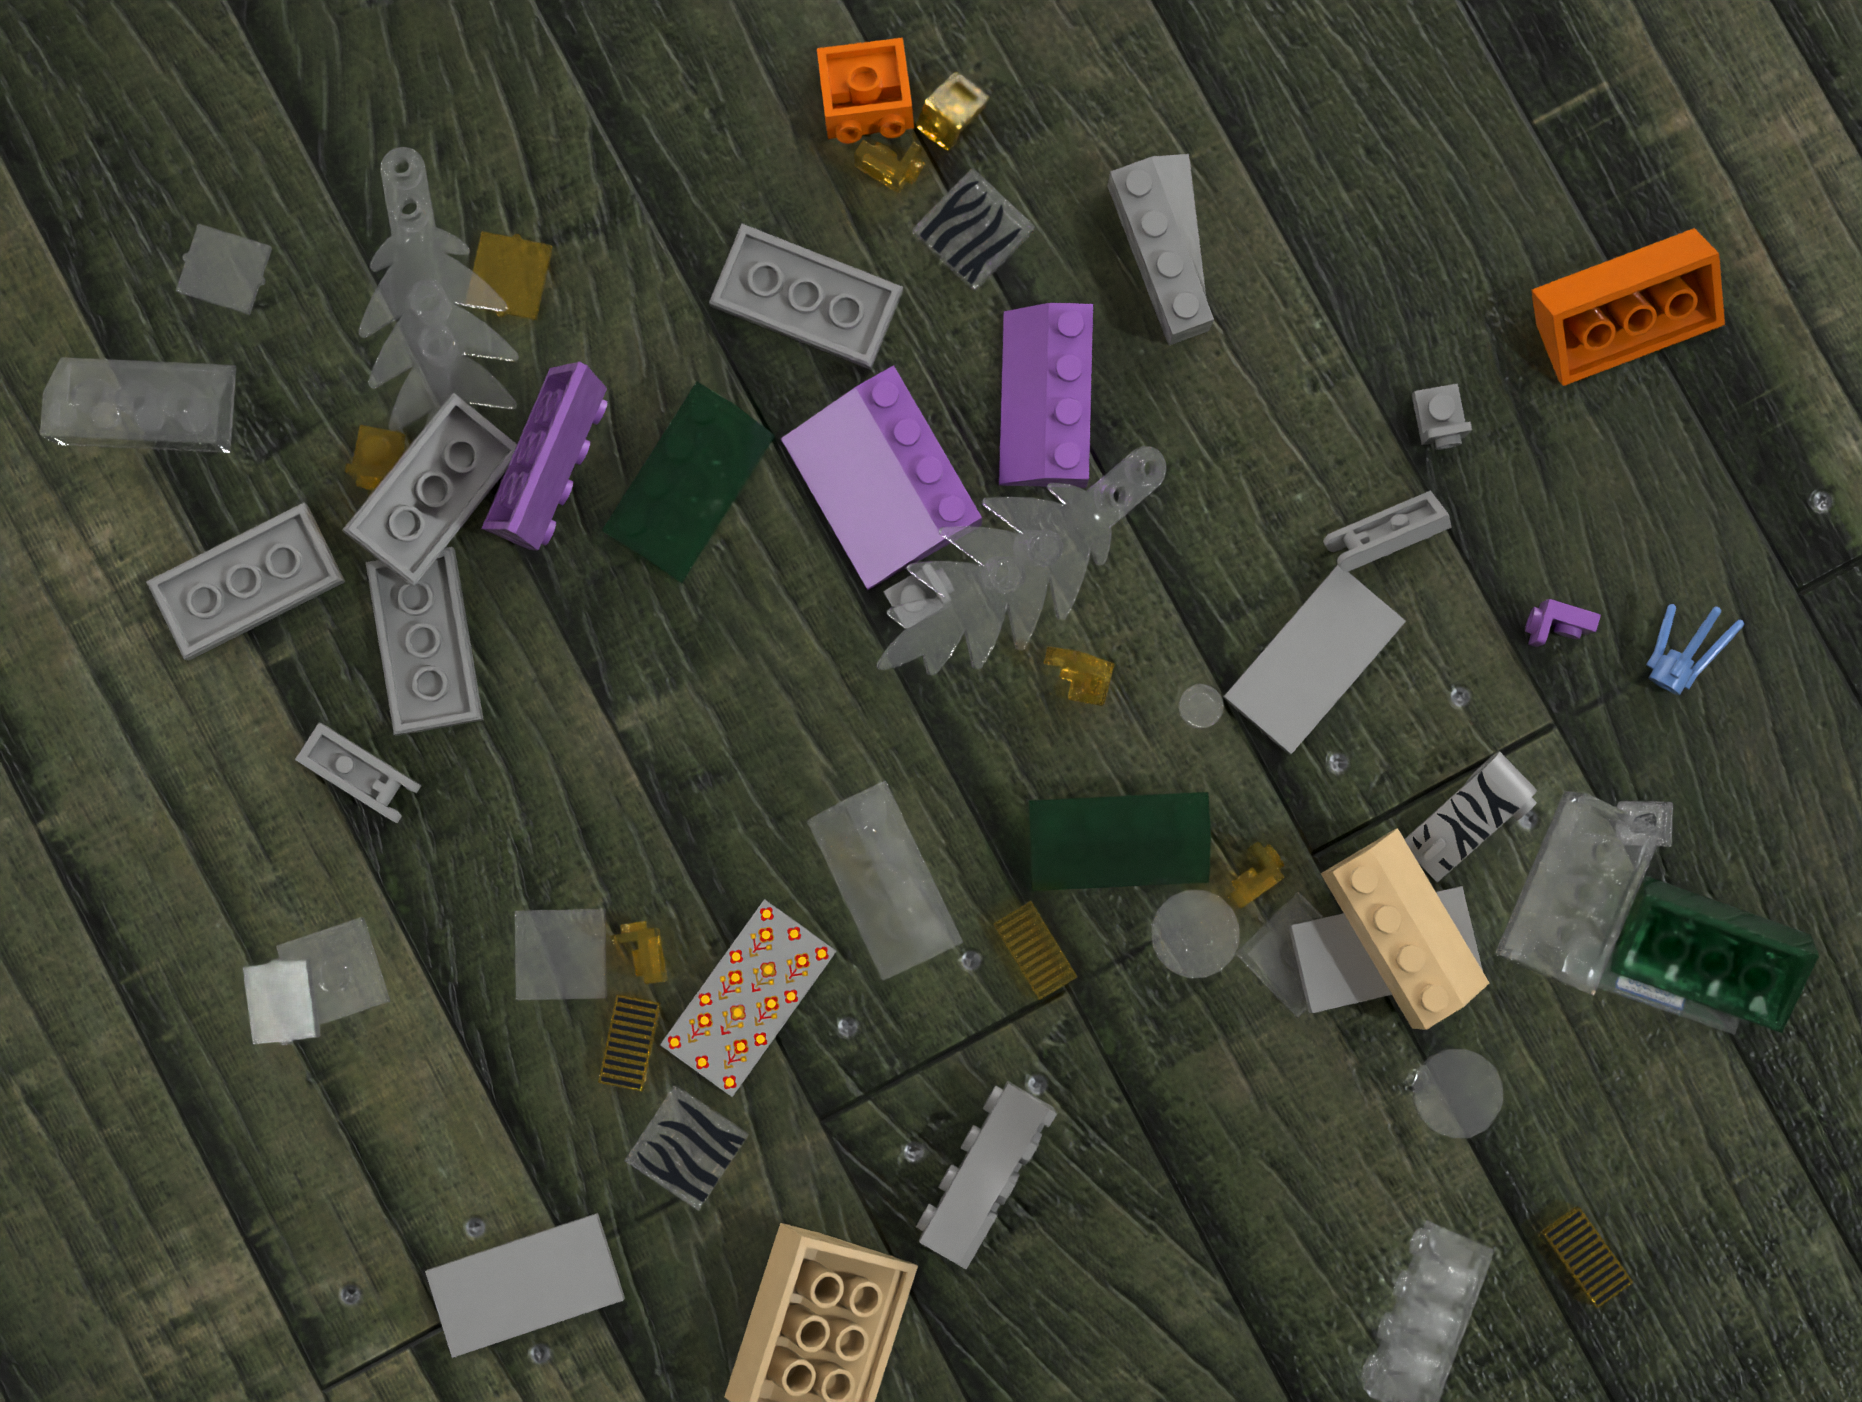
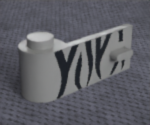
M1498 751L1468 778L1462 788L1404 840L1417 862L1436 882H1439L1511 816L1517 821L1525 816L1537 803L1532 798L1537 789Z

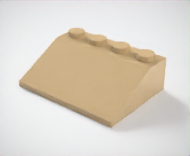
M780 1223L724 1397L730 1402H875L918 1265L819 1232Z

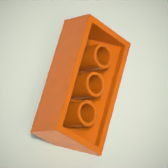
M1695 228L1531 290L1536 326L1562 386L1725 325L1719 252Z

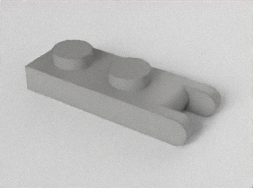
M1430 490L1334 531L1324 538L1323 543L1330 552H1336L1345 547L1348 548L1349 551L1342 553L1337 559V564L1341 570L1348 572L1452 527L1448 512Z
M320 722L295 759L395 823L399 822L402 815L397 810L388 807L399 787L403 785L407 790L415 793L421 787L416 781Z

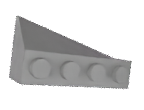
M1189 154L1152 156L1111 171L1107 187L1168 346L1208 332L1214 318L1206 299Z
M1009 1081L1006 1082L1003 1089L996 1085L983 1106V1110L989 1112L981 1129L975 1125L971 1127L961 1145V1149L967 1152L959 1168L952 1164L950 1165L938 1187L945 1191L937 1207L928 1204L916 1228L923 1231L919 1237V1243L964 1269L968 1268L997 1217L996 1211L999 1205H1003L1014 1189L1020 1176L1018 1172L1021 1166H1025L1031 1160L1038 1148V1143L1042 1137L1040 1132L1044 1125L1050 1127L1057 1115L1054 1107Z

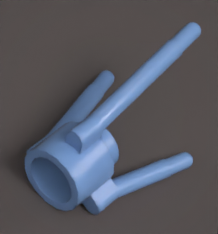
M1674 604L1668 605L1654 652L1646 666L1653 669L1648 678L1656 685L1675 695H1680L1684 688L1689 690L1696 677L1744 626L1742 620H1737L1692 667L1694 661L1691 658L1720 615L1721 609L1714 607L1683 653L1670 649L1667 655H1663L1676 611Z

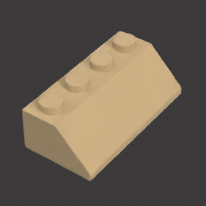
M1398 828L1321 873L1412 1029L1427 1030L1463 1008L1489 984L1488 979Z

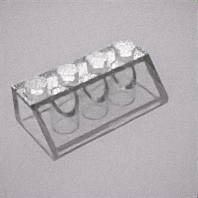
M61 357L43 391L40 436L57 445L230 453L236 366Z
M886 780L839 802L807 820L883 981L963 943Z
M1564 791L1495 954L1530 971L1587 994L1594 995L1664 830L1589 794Z
M1426 1220L1424 1228L1418 1227L1409 1247V1253L1414 1255L1408 1271L1401 1270L1394 1285L1393 1295L1397 1296L1393 1311L1392 1313L1386 1312L1383 1315L1378 1328L1377 1338L1382 1340L1376 1356L1369 1355L1362 1370L1361 1381L1365 1382L1363 1389L1370 1397L1380 1402L1439 1401L1494 1254V1249L1477 1239Z

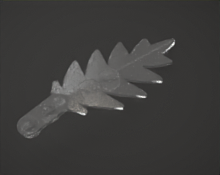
M407 147L395 148L385 155L380 169L392 236L381 245L370 263V268L373 272H378L390 265L391 267L383 276L369 302L359 328V334L362 338H367L396 319L400 318V320L384 343L374 364L368 384L372 389H376L413 367L399 392L389 422V429L392 432L401 430L430 412L426 422L427 425L453 393L468 405L476 404L514 410L517 408V403L504 386L491 373L466 355L517 362L519 359L517 352L487 324L458 306L463 305L506 311L507 304L477 274L447 255H468L470 250L456 236L436 228L425 163L420 154ZM402 162L409 163V168L406 172H395L398 164ZM414 203L417 205L413 213H402V209L406 204Z
M1139 447L1087 491L1069 484L1049 483L1047 489L1063 504L1026 497H989L982 500V504L1020 533L987 527H941L939 529L941 536L980 565L955 561H927L909 564L907 566L908 572L943 598L916 600L891 607L887 610V615L905 628V630L895 638L883 653L876 665L879 670L894 668L923 656L927 674L936 675L952 655L965 633L971 665L975 669H981L999 636L1006 610L1008 611L1015 649L1024 650L1041 614L1049 583L1056 618L1066 619L1082 585L1090 552H1092L1095 564L1103 565L1110 550L1111 527L1163 482L1166 475V462L1160 451L1153 447ZM1147 462H1149L1150 466L1148 476L1145 473V465ZM1118 488L1119 499L1116 502L1114 500V491Z

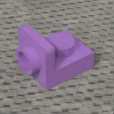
M1548 599L1541 602L1539 608L1533 607L1529 614L1525 632L1531 634L1528 645L1535 647L1544 645L1551 625L1556 626L1554 633L1580 639L1582 634L1588 635L1596 632L1601 615Z

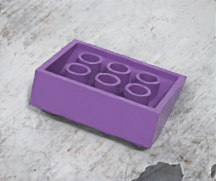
M575 362L549 369L481 529L528 550H539L541 544L546 546L550 541L556 527V521H553L552 517L557 505L565 504L573 487V481L569 480L574 465L575 463L580 465L588 453L590 441L586 440L592 423L597 425L600 422L607 407V401L603 399L607 388L587 365Z
M894 365L856 386L781 438L867 590L982 525V517Z

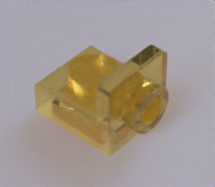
M955 71L926 99L916 126L930 140L949 151L955 145L960 132L986 107L990 97Z
M862 140L854 153L855 168L900 193L905 183L907 182L912 185L923 169L924 162L920 160L922 157V146L913 141L900 162L896 160L897 154L884 144L876 142L873 146Z
M360 425L352 464L346 463L344 472L353 479H356V486L375 490L402 456L406 435L401 432Z
M1047 647L1043 664L1060 669L1059 677L1071 681L1068 699L1074 702L1103 706L1106 701L1114 663L1080 651Z
M1257 841L1248 847V850L1260 865L1262 871L1257 874L1254 868L1251 867L1231 881L1235 890L1227 896L1237 910L1243 908L1285 878L1280 871L1285 865L1270 844L1263 848L1260 842Z
M647 921L620 925L621 934L610 936L611 945L638 941L639 949L632 952L636 976H643L644 984L667 981L668 977L660 928L648 929Z

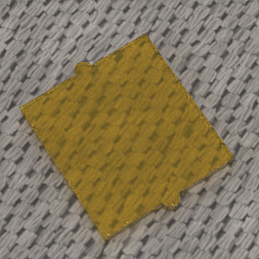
M482 231L465 305L496 312L501 318L507 314L537 320L552 254V245L523 240L519 234L509 237Z

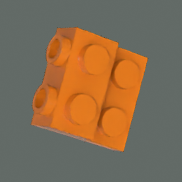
M903 38L817 48L828 139L837 138L842 143L850 144L857 142L861 139L862 135L880 133L886 138H896L903 135L906 129H914Z

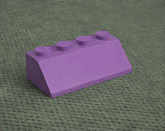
M1045 303L1004 311L999 485L1087 487L1090 456L1093 304Z

